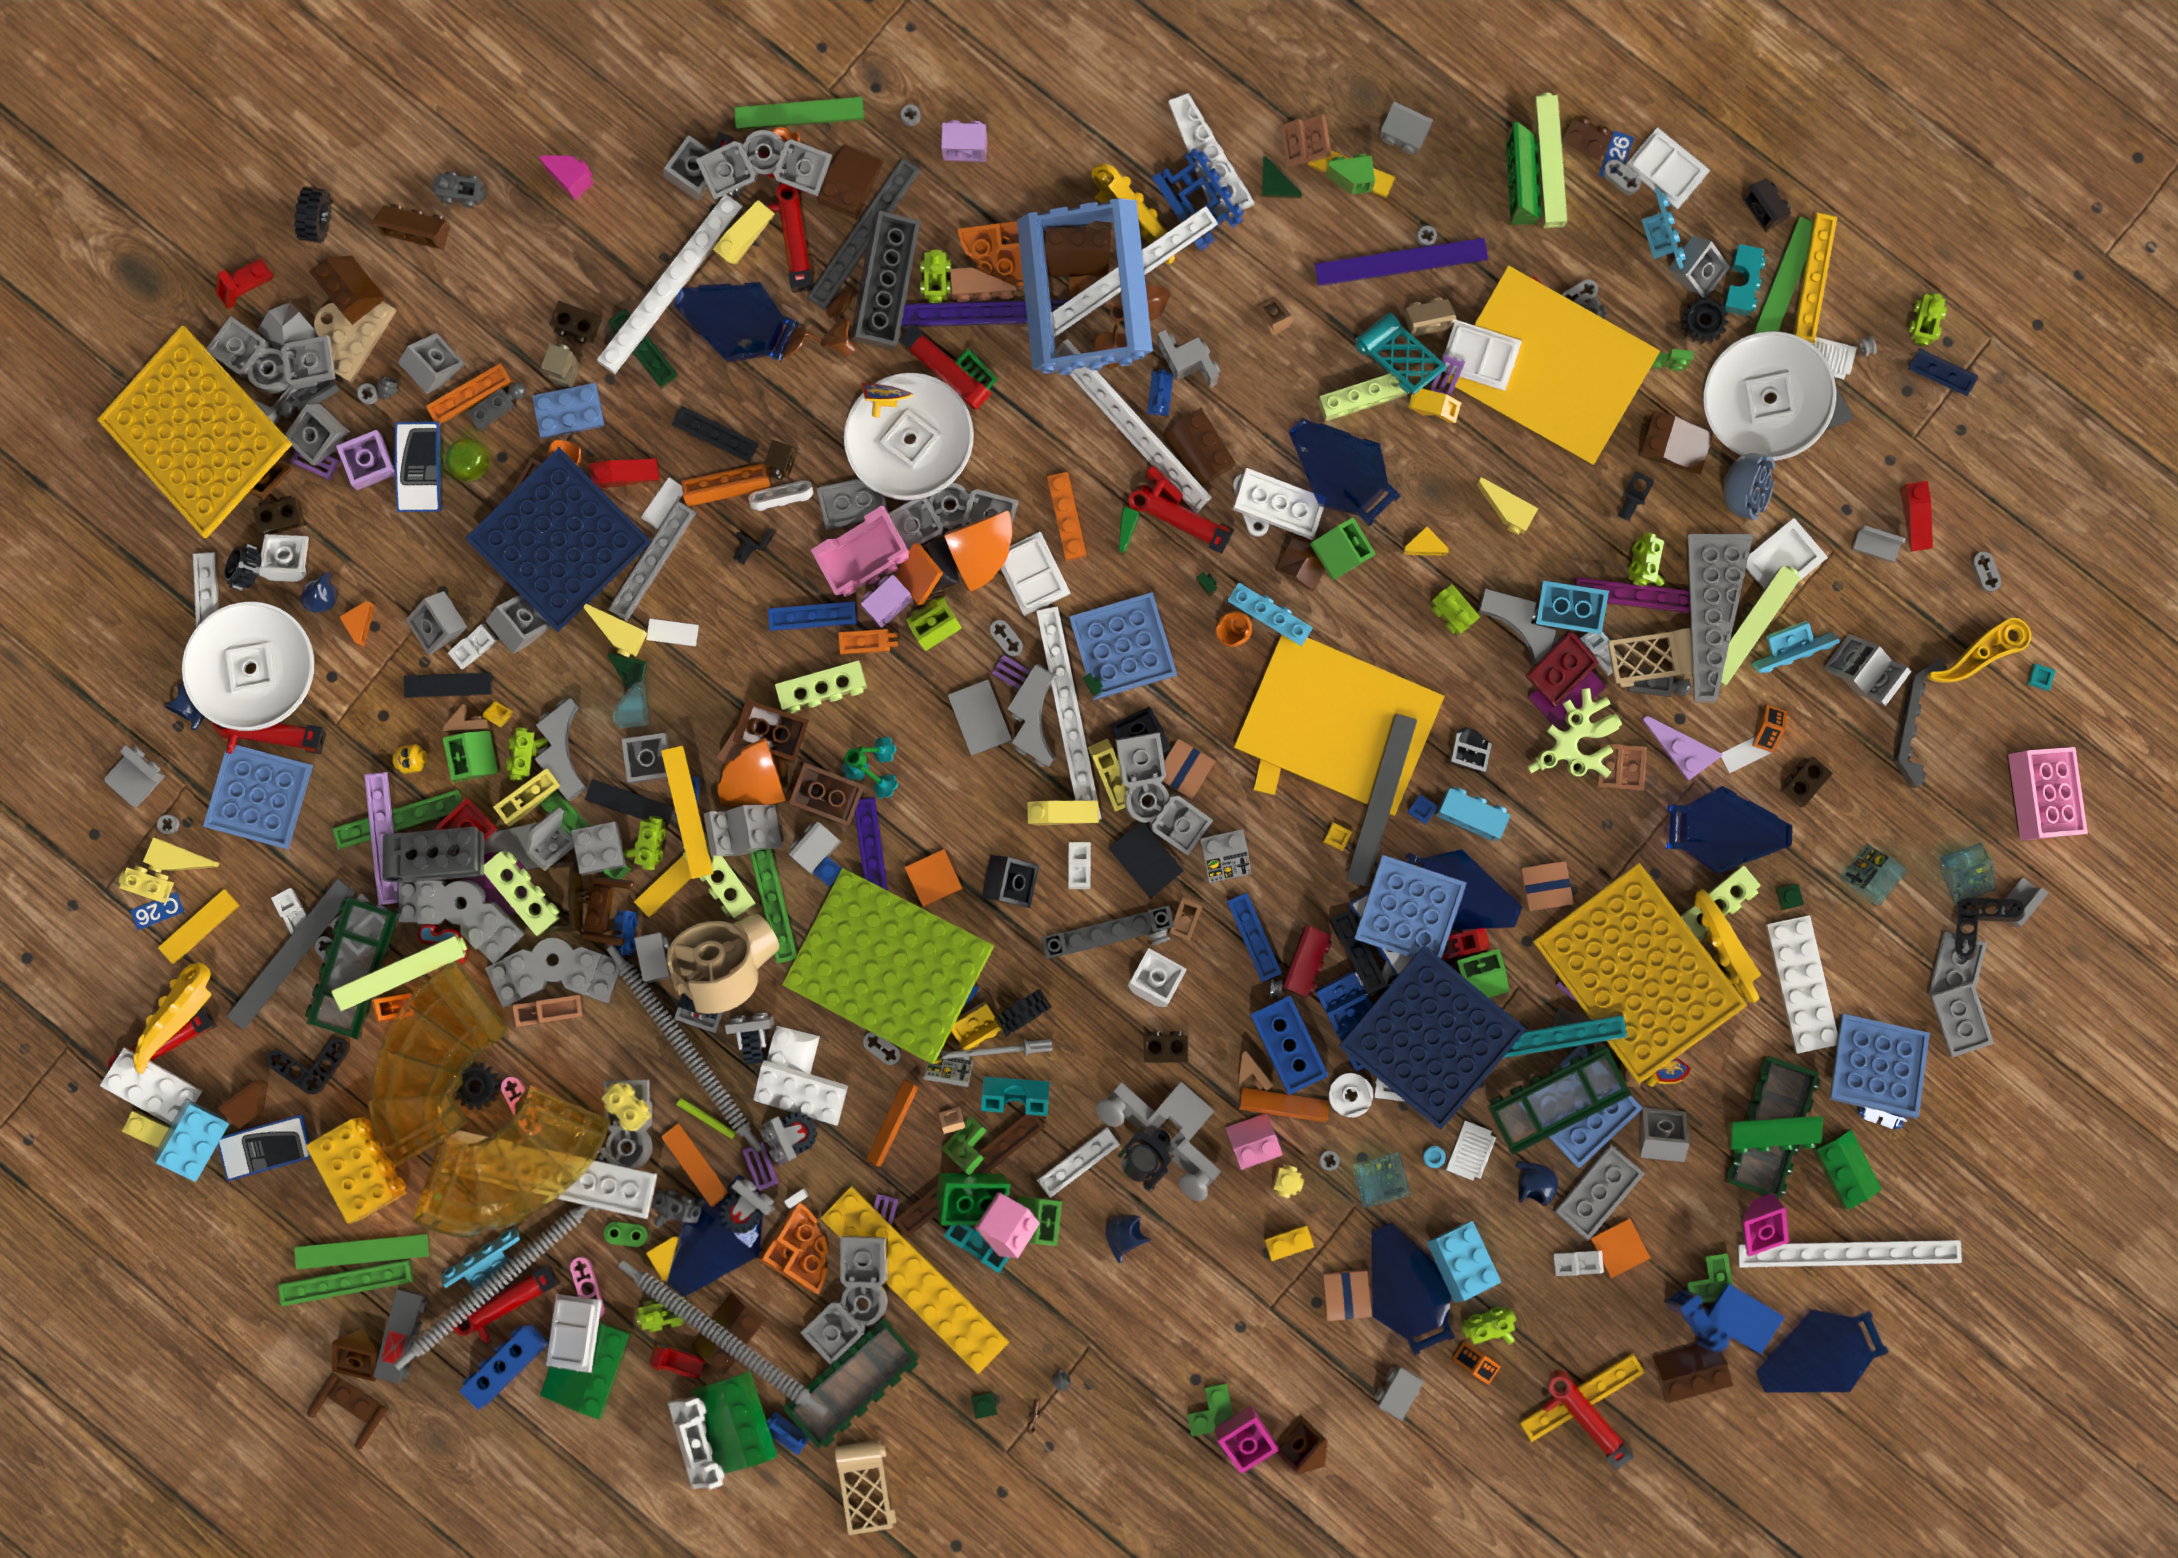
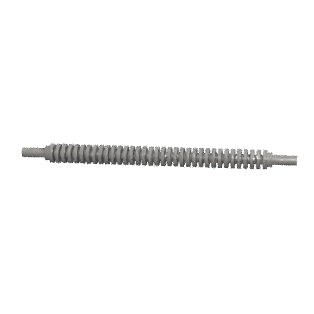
M614 945L610 946L607 951L619 966V975H625L622 978L624 981L628 979L626 982L627 986L632 984L629 989L633 990L635 988L632 992L634 995L639 993L636 998H642L639 1001L640 1004L646 1003L643 1005L644 1009L649 1007L646 1010L647 1013L653 1012L650 1014L651 1018L656 1016L653 1021L654 1023L659 1021L657 1027L663 1026L660 1031L666 1030L663 1034L665 1037L670 1035L667 1040L673 1039L670 1044L671 1046L676 1044L674 1047L675 1051L680 1049L677 1052L678 1055L683 1053L680 1058L682 1060L687 1058L684 1061L685 1065L690 1063L687 1066L688 1069L694 1068L691 1070V1073L697 1072L694 1077L698 1078L700 1076V1079L697 1081L699 1083L704 1082L701 1084L702 1088L707 1086L704 1089L705 1092L711 1091L708 1096L714 1095L711 1099L712 1101L717 1099L715 1105H721L718 1108L719 1111L724 1109L721 1114L723 1116L726 1113L728 1114L725 1119L731 1118L728 1123L730 1125L732 1123L735 1124L732 1126L733 1130L738 1128L735 1133H739L741 1137L744 1136L754 1151L758 1153L763 1147L751 1132V1123L747 1122L745 1124L747 1117L742 1119L741 1117L744 1113L738 1114L741 1109L739 1107L734 1109L737 1106L736 1103L731 1105L734 1100L733 1098L727 1099L730 1097L729 1093L724 1095L727 1092L726 1089L720 1090L724 1087L722 1084L717 1086L720 1083L719 1079L714 1082V1079L717 1078L716 1075L711 1077L710 1075L713 1074V1071L707 1072L710 1067H703L706 1064L705 1061L700 1063L703 1059L702 1056L697 1058L699 1052L693 1053L696 1048L690 1049L693 1044L691 1042L687 1044L688 1038L683 1039L686 1035L685 1033L680 1035L682 1032L681 1028L676 1030L679 1027L678 1024L673 1026L676 1021L674 1019L670 1021L672 1018L671 1014L666 1016L669 1012L668 1010L663 1012L666 1008L664 1005L659 1007L662 1002L658 1001L656 1003L659 998L657 996L653 998L655 995L654 991L649 993L652 990L651 987L646 989L649 984L647 982L642 984L643 978L639 979L642 975L640 973L636 975L638 969L632 970L635 965L630 964L629 961L626 962Z
M582 1204L578 1208L575 1207L572 1210L570 1208L568 1210L570 1215L565 1212V1219L562 1216L559 1217L562 1222L559 1223L556 1220V1227L551 1224V1231L549 1228H546L545 1230L548 1233L542 1232L543 1238L538 1235L536 1237L539 1240L538 1242L533 1239V1246L530 1243L527 1244L529 1249L524 1247V1254L519 1251L520 1257L515 1254L513 1256L516 1259L515 1261L511 1258L509 1260L510 1265L506 1262L504 1264L507 1267L506 1269L501 1266V1273L496 1270L497 1276L491 1275L493 1280L487 1278L488 1284L483 1281L481 1283L483 1288L479 1285L477 1286L478 1292L475 1289L472 1291L474 1296L469 1293V1300L466 1297L463 1298L465 1303L462 1301L458 1302L461 1307L455 1305L456 1311L451 1308L449 1310L451 1315L445 1313L446 1319L443 1316L440 1318L442 1323L437 1320L435 1322L437 1327L434 1324L431 1325L432 1331L427 1328L428 1334L423 1332L421 1334L424 1337L423 1339L418 1336V1343L416 1340H413L410 1349L393 1363L394 1366L400 1370L415 1356L419 1357L421 1354H426L423 1349L429 1351L428 1345L434 1347L433 1341L439 1343L438 1337L441 1340L444 1338L442 1333L447 1336L449 1334L447 1329L452 1332L454 1330L451 1327L452 1325L456 1328L458 1327L457 1321L460 1324L463 1322L460 1319L461 1317L466 1320V1313L471 1316L470 1310L473 1312L477 1311L474 1306L480 1308L479 1302L484 1305L486 1303L484 1298L490 1300L488 1295L490 1294L493 1297L495 1295L493 1290L498 1293V1286L503 1289V1282L505 1285L509 1284L506 1279L512 1281V1274L516 1278L518 1276L516 1271L522 1273L523 1271L520 1268L522 1267L525 1270L527 1268L525 1263L530 1266V1259L535 1262V1255L538 1258L541 1257L538 1252L544 1254V1247L548 1251L550 1249L547 1246L548 1244L554 1246L552 1241L554 1240L557 1243L559 1241L556 1238L557 1236L562 1239V1232L567 1235V1228L569 1231L573 1230L570 1226L576 1227L575 1221L580 1224L581 1219L584 1217L583 1215L592 1206Z
M621 1261L618 1268L635 1279L634 1282L638 1288H641L644 1292L646 1291L648 1295L651 1294V1297L655 1298L657 1302L660 1301L661 1305L665 1304L664 1307L669 1308V1311H674V1314L679 1315L680 1319L683 1318L684 1322L688 1321L690 1326L693 1325L692 1327L694 1329L697 1328V1331L702 1332V1335H707L706 1338L711 1339L713 1343L716 1342V1345L720 1346L723 1350L725 1349V1352H730V1355L734 1356L736 1360L739 1359L740 1363L744 1362L746 1367L749 1365L748 1368L750 1370L754 1368L753 1372L755 1374L758 1373V1376H763L762 1379L767 1380L769 1384L772 1383L773 1387L777 1386V1390L780 1391L782 1389L781 1393L785 1394L787 1392L786 1396L788 1398L791 1396V1400H796V1404H802L803 1406L806 1404L822 1417L827 1413L828 1409L814 1400L807 1388L803 1390L804 1386L802 1384L799 1385V1382H794L795 1379L790 1378L788 1374L785 1375L784 1371L780 1372V1368L777 1367L775 1369L776 1365L772 1364L770 1366L771 1362L769 1360L766 1361L765 1357L757 1354L755 1350L752 1351V1348L748 1347L745 1343L743 1344V1341H738L736 1336L733 1338L734 1335L732 1333L729 1334L728 1330L724 1331V1327H719L720 1325L715 1323L713 1319L710 1320V1317L701 1313L699 1309L696 1310V1307L692 1306L689 1302L687 1303V1300L678 1296L676 1292L673 1293L672 1289L664 1286L662 1282L659 1283V1280L655 1279L652 1275L650 1276V1273L639 1272L626 1261Z

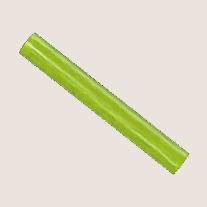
M682 1098L677 1102V1106L730 1139L735 1137L736 1133L733 1129Z

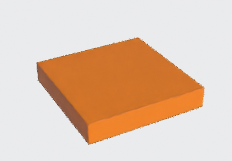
M914 543L909 550V559L901 563L894 575L911 593L915 602L918 605H922L943 572L920 543Z
M945 849L905 867L923 907L963 889Z
M1630 1218L1590 1238L1596 1251L1602 1250L1603 1265L1610 1278L1650 1259Z

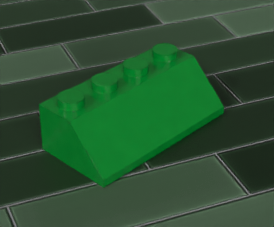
M1823 1116L1726 1123L1728 1149H1734L1736 1154L1748 1153V1148H1757V1152L1770 1151L1772 1146H1779V1150H1792L1793 1145L1800 1144L1802 1149L1815 1148V1143H1821Z

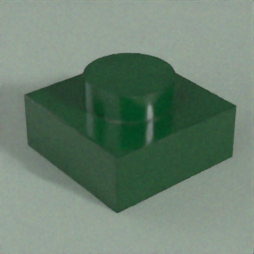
M1202 572L1196 577L1198 584L1209 596H1212L1217 591L1215 586L1217 582L1210 574L1206 575Z
M1089 673L1083 677V681L1094 698L1102 694L1100 688L1103 685L1097 676L1093 677Z
M1799 884L1776 889L1781 911L1804 905Z
M993 1392L971 1397L975 1419L997 1415Z

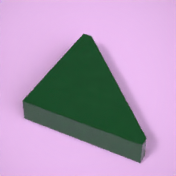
M1263 156L1262 197L1301 198L1302 193L1267 156Z
M608 653L607 657L628 690L636 684L631 694L636 701H639L648 662Z

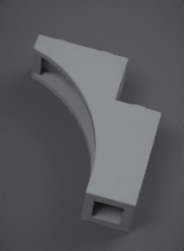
M1485 589L1478 613L1493 617L1512 628L1526 644L1534 666L1557 643L1556 630L1531 623V621L1535 622L1538 614V609H1535L1536 602Z
M1037 664L1028 675L1008 710L1012 712L1010 715L1020 722L1025 720L1024 725L1012 742V744L1016 745L1015 750L1025 756L1028 753L1034 757L1033 761L1042 767L1045 765L1049 767L1056 757L1052 754L1045 741L1041 714L1046 693L1056 675Z
M565 698L556 705V710L552 713L547 712L539 718L540 722L536 726L552 746L542 748L537 753L539 756L535 760L543 770L548 768L559 783L560 787L558 789L571 802L585 791L587 787L574 769L568 745L571 722L579 706L573 699L569 698L567 700Z

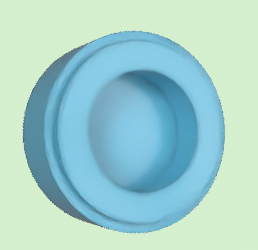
M1430 1146L1423 1153V1161L1428 1167L1438 1168L1445 1162V1152L1438 1146Z

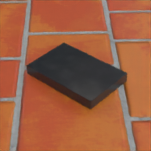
M1144 822L1138 823L1108 848L1150 899L1184 872Z

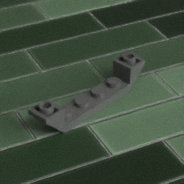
M1943 658L1911 676L1909 680L1893 762L1909 787L1914 789L1920 787V784L1924 783L1926 772L1923 771L1924 765L1907 762V759L1911 758L1913 747L1910 746L1911 740L1917 732L1915 720L1921 712V704H1919L1920 695L1923 696L1926 687L1923 680L1937 683L1929 680L1927 674L1932 671L1947 670V666H1945L1946 659Z
M1168 905L1148 910V912L1041 937L1046 959L1152 934L1175 926Z

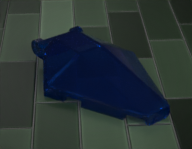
M761 282L744 283V285L713 284L699 285L692 288L682 287L674 302V307L726 362L766 356L775 361L782 362L784 357L782 354L793 330L797 329L799 322L782 315Z
M1305 418L1301 419L1289 431L1290 438L1318 506L1358 515L1366 525L1371 526L1374 523V519L1392 501H1397L1401 497L1398 491L1388 483L1380 443L1365 438L1363 440L1352 436L1351 433L1323 423L1318 424ZM1385 491L1388 493L1369 513L1365 512Z
M1724 786L1715 788L1686 806L1668 805L1670 823L1669 842L1666 843V849L1683 850L1715 874L1792 845V824L1781 820L1777 815L1752 801L1739 797L1737 793ZM1679 813H1682V814H1681V817H1680V834H1679V840H1680V842H1678Z
M1463 849L1427 858L1407 853L1406 859L1408 860L1406 863L1415 865L1417 862L1421 864V868L1467 883L1451 930L1515 927L1522 906Z
M740 1174L736 1176L727 1188L730 1194L713 1207L709 1205L704 1196L695 1199L694 1202L702 1206L697 1223H683L667 1280V1285L682 1297H686L759 1256L762 1216L759 1224L752 1231L740 1234L731 1232L721 1221L720 1211L722 1204L731 1195L737 1194L732 1186L737 1180L744 1181Z
M1392 1223L1371 1231L1372 1317L1407 1339L1414 1356L1420 1354L1421 1350L1446 1339L1448 1341L1454 1339V1334L1448 1323L1451 1294L1438 1266ZM1442 1325L1444 1331L1417 1343L1415 1342L1414 1337Z
M1810 1309L1800 1320L1797 1327L1780 1342L1767 1357V1360L1755 1371L1765 1393L1851 1392L1871 1361L1889 1352L1887 1346L1883 1345L1871 1319L1873 1317L1871 1311L1868 1310L1850 1317ZM1864 1322L1874 1344V1350L1870 1349L1858 1323Z

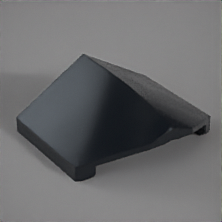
M1464 727L1454 733L1449 762L1459 768L1486 772L1492 744L1485 740L1476 730Z

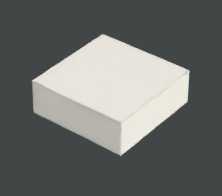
M804 1188L784 1202L788 1208H792L807 1198L809 1194Z

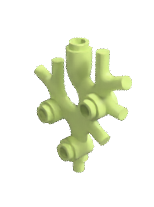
M1590 688L1581 689V708H1575L1570 699L1563 702L1562 704L1567 711L1565 721L1571 727L1568 731H1561L1554 725L1547 729V732L1556 739V745L1551 750L1541 751L1538 757L1535 758L1536 761L1527 766L1529 772L1533 773L1538 769L1552 768L1557 764L1558 760L1564 759L1568 761V772L1574 776H1583L1587 769H1594L1607 778L1611 771L1601 763V760L1613 753L1610 745L1591 755H1584L1579 752L1577 742L1582 737H1605L1618 730L1619 726L1622 725L1617 714H1609L1595 723L1589 721L1590 715L1610 705L1609 699L1604 697L1597 702H1592ZM1574 714H1576L1577 720L1575 722H1573L1571 719ZM1549 755L1550 759L1545 763L1544 757ZM1578 763L1579 769L1575 771L1573 766Z

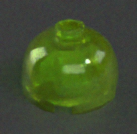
M462 438L449 446L446 452V465L449 472L456 479L463 482H474L487 473L490 467V456L487 449L480 442L470 438Z

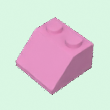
M1267 1114L1225 1127L1240 1170L1283 1155Z
M997 1193L975 1228L999 1256L1018 1258L1040 1223L1027 1208L1005 1195Z

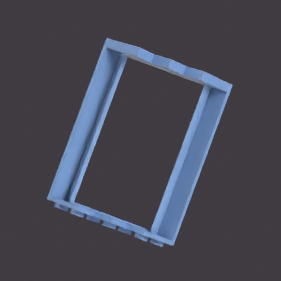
M1117 198L1099 205L1097 202L1080 204V207L1069 210L1068 207L1050 209V212L1037 215V212H1031L1017 219L1032 370H1040L1044 374L1059 372L1060 375H1069L1075 369L1089 367V370H1100L1102 366L1114 362L1119 363L1120 366H1128L1132 364V361L1143 359L1146 354L1153 351L1136 200ZM1093 221L1113 222L1127 347L1056 357L1043 231H1046V227L1062 228L1065 225L1085 227Z

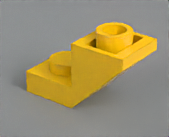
M1421 389L1416 394H1412L1408 408L1423 416L1436 415L1448 423H1456L1461 402L1446 394Z

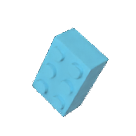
M1543 580L1536 624L1602 634L1609 591Z
M1454 787V789L1449 788L1445 792L1435 816L1493 842L1501 839L1511 816L1506 813L1507 809L1499 805L1492 807L1486 804L1487 800L1479 796L1469 797L1466 795L1467 792L1458 787Z
M186 1099L153 1156L155 1163L196 1182L228 1127V1120L226 1117Z
M1473 1221L1462 1223L1426 1241L1454 1303L1466 1301L1501 1283Z

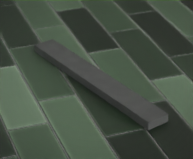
M904 158L901 159L807 296L809 301L824 311L827 309L867 251L873 215L879 210L893 213L921 172L918 167Z
M1397 713L1395 715L1346 877L1348 882L1364 887L1368 886L1415 730L1416 719Z
M337 879L226 1017L244 1030L336 917L342 901L353 896L355 891L340 879Z

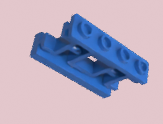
M1193 148L1192 152L1184 155L1190 163L1189 166L1175 176L1166 168L1163 170L1164 172L1157 173L1152 178L1181 223L1187 220L1190 214L1194 215L1198 212L1187 196L1202 185L1205 186L1213 198L1205 206H1207L1218 225L1206 232L1205 238L1202 235L1194 241L1197 248L1203 251L1209 247L1210 243L1216 241L1210 231L1226 220L1232 228L1236 227L1238 223L1244 222L1242 218L1244 212L1237 203L1234 205L1230 197H1232V194L1226 185L1222 187L1218 181L1221 177L1215 168L1210 169L1207 162L1209 159L1204 151L1201 150L1199 152V150ZM1194 159L1198 160L1211 182H1208L1204 176L1194 182L1190 175L1191 172L1198 168ZM1169 178L1170 182L1174 185L1183 179L1187 188L1178 193L1183 200L1182 202L1166 179ZM1218 194H1220L1232 212L1233 218L1228 212L1217 217L1213 211V208L1222 203L1217 196Z
M1680 1289L1664 1302L1670 1310L1680 1314L1691 1327L1692 1332L1699 1336L1695 1341L1697 1345L1712 1352L1716 1350L1721 1352L1729 1345L1730 1335L1718 1330L1705 1314V1310L1699 1307L1703 1300L1698 1294Z

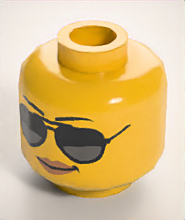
M417 744L400 746L393 754L394 767L403 774L422 771L428 760L426 751Z

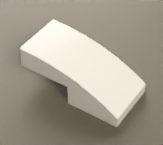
M481 624L467 638L462 639L448 654L461 669H464L486 652L498 639L485 624Z
M1588 632L1580 638V641L1599 661L1598 665L1609 676L1613 673L1607 642L1610 640L1603 632L1602 634ZM1615 649V654H1617L1619 657L1623 659V657Z
M1069 842L1068 887L1069 889H1090L1091 842Z
M289 888L271 899L280 917L284 919L291 935H293L308 915L293 889Z
M1602 1250L1554 1254L1556 1276L1604 1273Z

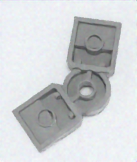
M758 130L751 133L744 144L734 141L697 158L696 161L714 199H718L756 182L758 173H773L777 181L818 196L833 155L793 139L784 142L778 134L772 131ZM763 146H767L770 150V155L765 159L759 154Z
M230 316L206 348L214 358L242 378H249L253 385L269 394L282 392L289 385L295 389L317 386V382L335 379L331 340L328 335L286 343L279 351L270 348V344ZM274 367L273 371L267 374L268 369Z
M951 483L942 491L930 496L929 499L912 500L888 513L909 551L914 543H920L922 546L940 538L943 535L944 528L963 527L968 525V523L1009 510L1013 524L1019 501L979 489L969 494L963 486ZM947 501H954L956 503V507L953 510L945 509L944 505Z
M1154 732L1115 739L1120 780L1127 786L1124 794V804L1127 811L1136 820L1149 822L1150 829L1188 856L1213 820L1178 794H1168L1164 785L1161 784L1166 777L1160 733ZM1145 795L1152 796V800L1148 805L1142 804V798Z
M445 879L399 883V912H401L399 922L441 924L448 920L451 923L460 925L461 935L475 949H479L493 964L526 934L497 902H486V894L483 888L473 880L460 879L449 885ZM460 896L466 899V907L460 905Z
M558 938L544 939L534 947L532 952L525 949L520 950L485 968L502 1008H506L544 990L547 981H562L566 989L609 1004L620 973L618 970L619 966L613 958L584 947L574 950L568 942ZM553 954H556L559 958L556 966L549 964V958Z
M649 1080L604 1081V1091L612 1083L629 1084L634 1089L636 1098L643 1100L650 1109L648 1111L652 1114ZM604 1107V1126L612 1133L607 1139L606 1148H595L587 1159L631 1169L643 1166L649 1160L652 1153V1140L646 1132L652 1125V1116L637 1131L625 1130L618 1123L620 1119L615 1113L611 1114ZM628 1141L632 1144V1151L630 1153H627L625 1150V1144ZM593 1207L595 1211H599L601 1209Z
M841 1236L840 1281L846 1287V1290L842 1295V1299H835L801 1332L830 1365L866 1332L867 1325L875 1323L886 1311L888 1299L882 1287L888 1280L886 1237ZM865 1298L868 1301V1307H863L859 1299Z

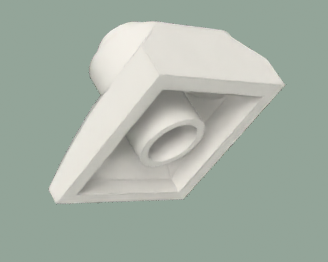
M265 534L259 575L271 581L296 582L302 580L307 572L305 564L309 537Z
M1148 948L1128 987L1135 995L1153 1005L1167 1007L1187 969Z
M776 1026L767 1061L811 1074L820 1036Z

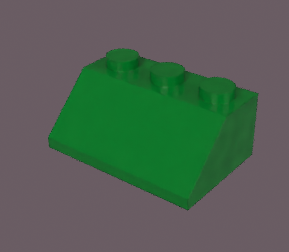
M1852 1130L1812 1148L1842 1209L1849 1210L1869 1200L1882 1190Z
M939 1173L937 1200L940 1224L977 1225L997 1193H1001L1009 1198L1010 1183L1005 1175Z

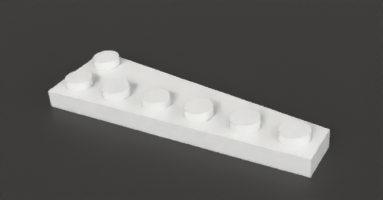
M1189 93L1169 100L1168 104L1187 152H1192L1193 148H1196L1199 152L1201 150L1204 151L1209 159L1207 162L1210 169L1215 168L1221 177L1218 181L1222 187L1226 185L1232 194L1230 199L1234 205L1237 203L1242 210L1254 206L1252 197L1237 176L1232 164L1229 163L1223 149L1217 143L1212 131L1205 123L1203 116ZM1194 159L1198 165V168L1195 170L1198 179L1204 176L1208 182H1211L1198 160ZM1202 185L1207 203H1210L1213 198L1205 186ZM1218 194L1217 196L1222 203L1213 208L1217 217L1225 212L1232 214L1220 194Z

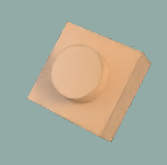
M960 1107L939 1113L944 1134L965 1128Z

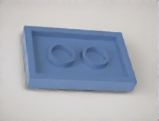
M596 383L532 396L541 439L605 426Z

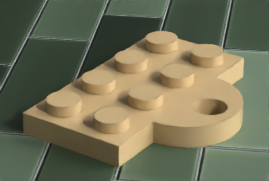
M381 302L353 325L334 303L327 304L318 311L314 321L315 331L318 337L327 335L330 337L335 374L350 383L353 382L397 311L395 308L385 302ZM326 314H331L333 321L327 325L323 324V317Z

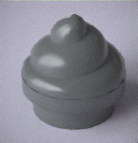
M382 376L377 381V390L380 393V397L385 400L395 395L399 389L397 387L398 382L392 378Z

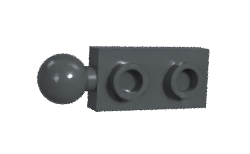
M333 379L317 382V386L301 388L291 394L294 399L292 402H281L278 411L281 416L290 418L294 416L297 408H300L302 411L306 404H318L338 392L339 388Z
M520 382L512 383L507 393L503 388H500L469 410L467 414L478 430L482 431L513 409L515 405L512 399L523 398L526 388Z
M1639 670L1644 675L1651 673L1650 671ZM1674 676L1634 682V686L1628 687L1627 692L1671 697L1672 692L1675 691L1676 694L1685 696L1691 691V683L1687 679H1679L1673 682Z

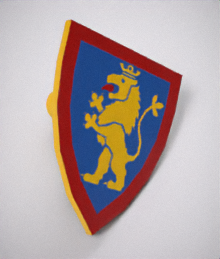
M861 383L865 401H873L872 417H880L881 406L897 407V400L913 396V393L900 388L881 384Z
M1675 1058L1651 1075L1646 1083L1651 1087L1657 1081L1662 1084L1678 1083L1689 1075L1691 1067L1680 1059Z

